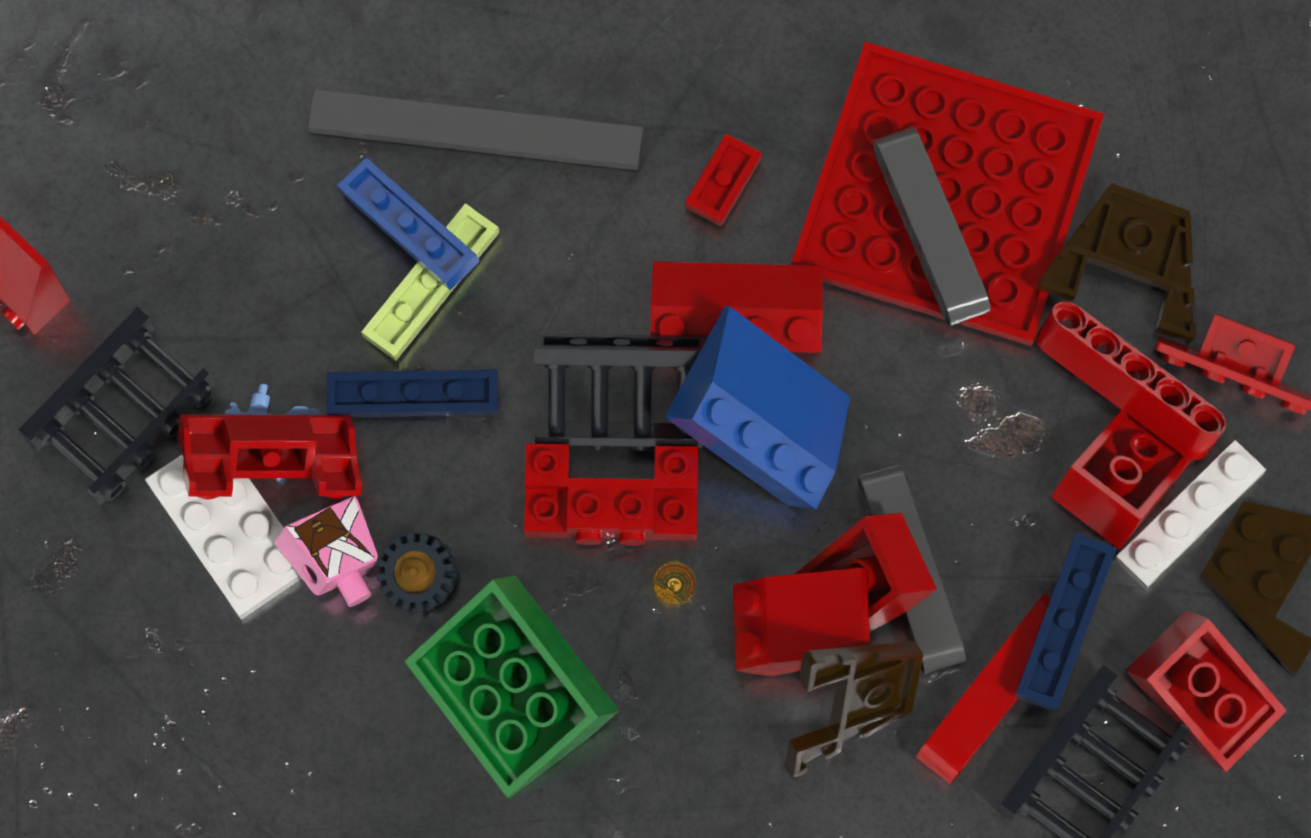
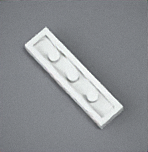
M1234 440L1116 556L1115 561L1146 590L1267 469Z

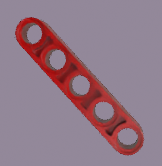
M1067 301L1055 304L1036 335L1037 343L1047 355L1183 456L1193 460L1203 459L1224 432L1226 419L1216 407L1076 304Z
M1046 593L1040 597L915 756L916 759L951 785L1019 699L1015 697L1051 599Z

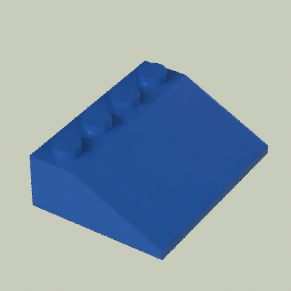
M725 306L668 409L665 418L787 506L817 509L836 473L850 396L733 308Z

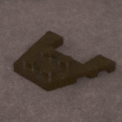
M1111 183L1038 281L1036 289L1072 301L1076 298L1086 262L1165 290L1154 331L1186 343H1191L1195 340L1196 324H1193L1192 305L1195 304L1194 288L1191 287L1190 265L1193 263L1190 211Z
M1243 501L1200 574V578L1236 617L1239 616L1256 634L1255 638L1265 649L1268 648L1282 663L1281 666L1284 670L1294 677L1311 649V637L1276 618V615L1311 556V515Z
M915 641L803 652L799 680L807 692L837 682L830 725L789 740L785 766L793 778L808 771L805 763L823 754L826 759H829L840 753L842 743L854 735L861 733L863 738H866L912 712L924 654Z

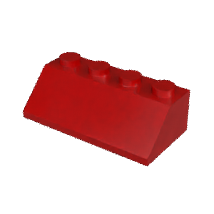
M653 261L650 335L709 336L723 308L730 306L790 352L821 353L823 266Z

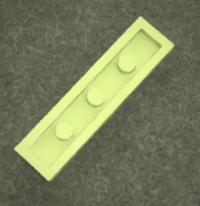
M466 203L446 226L449 231L476 253L478 258L499 234L498 226ZM417 262L362 330V336L397 361L458 283L451 290L447 289Z

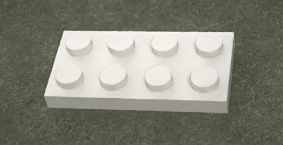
M181 455L146 478L145 481L242 620L302 579L274 542L284 528L249 478H233L232 497H217L210 500L188 497L182 475L184 458Z

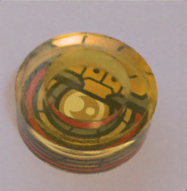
M678 561L667 562L660 566L653 578V590L657 599L671 607H678L688 603L696 591V577L692 569Z

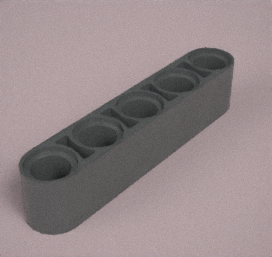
M912 126L874 140L873 149L877 162L947 325L950 327L990 312V303L984 285L917 130Z
M900 464L858 476V485L868 516L892 513L903 514L937 588L936 591L910 611L902 614L911 642L915 641L924 653L921 664L922 673L927 674L965 662L964 646Z

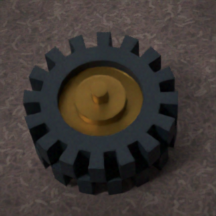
M410 533L404 537H397L392 540L394 543L391 546L384 548L382 552L385 554L382 559H378L377 566L380 567V574H376L377 581H380L382 584V588H380L382 594L389 597L391 604L399 606L406 611L422 612L436 609V606L444 604L449 600L447 597L450 593H454L457 587L454 584L455 580L459 579V571H456L457 558L452 556L450 552L452 549L448 544L442 543L441 539L435 536Z

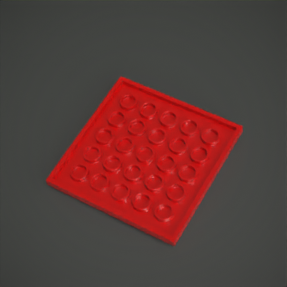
M865 41L790 265L823 266L824 283L944 319L873 149L874 140L913 126L921 138L990 303V312L959 324L1032 346L1048 297V293L1036 289V286L1063 248L1104 113Z

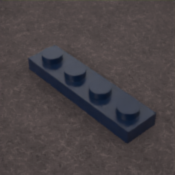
M498 370L327 372V415H350L351 418L498 415Z
M1075 533L1015 697L1057 712L1115 555L1116 547Z

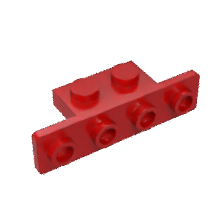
M1216 312L1200 351L1159 336L1155 350L1162 352L1160 358L1168 363L1179 367H1185L1186 362L1201 367V374L1209 379L1225 383L1226 378L1242 383V391L1259 398H1265L1268 393L1283 399L1281 403L1283 407L1300 414H1305L1307 409L1311 410V394L1280 383L1295 348L1294 342Z

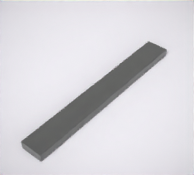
M314 89L308 122L309 133L636 171L639 168L643 138V127L319 89Z

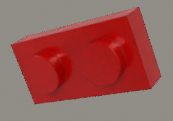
M725 134L686 199L685 208L722 227L760 163L762 152Z

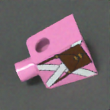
M356 496L285 526L274 541L277 548L313 594L320 596L335 588H339L349 607L365 601L372 595L362 576L367 574L376 564L378 554Z

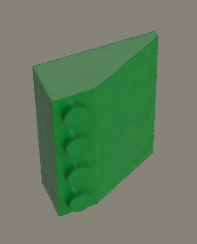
M516 575L493 579L405 660V663L507 798L515 795L589 739L619 712V709Z

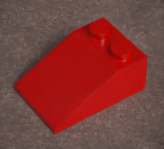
M0 216V304L5 307L0 313L16 330L19 331L24 326L31 334L36 335L70 302V299L48 261Z
M1121 410L1070 467L1051 498L1120 550L1193 459L1180 454Z
M902 513L865 516L795 573L865 568L867 572L870 632L910 611L937 590Z
M865 568L764 577L733 585L736 671L773 677L800 671L803 652L870 645L867 572Z
M1185 610L1125 670L1150 700L1178 727L1183 723L1190 728L1186 735L1225 772L1287 711L1210 619Z

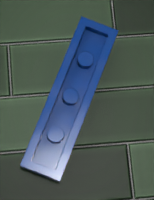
M367 157L337 185L343 196L447 289L451 290L480 262L476 253Z

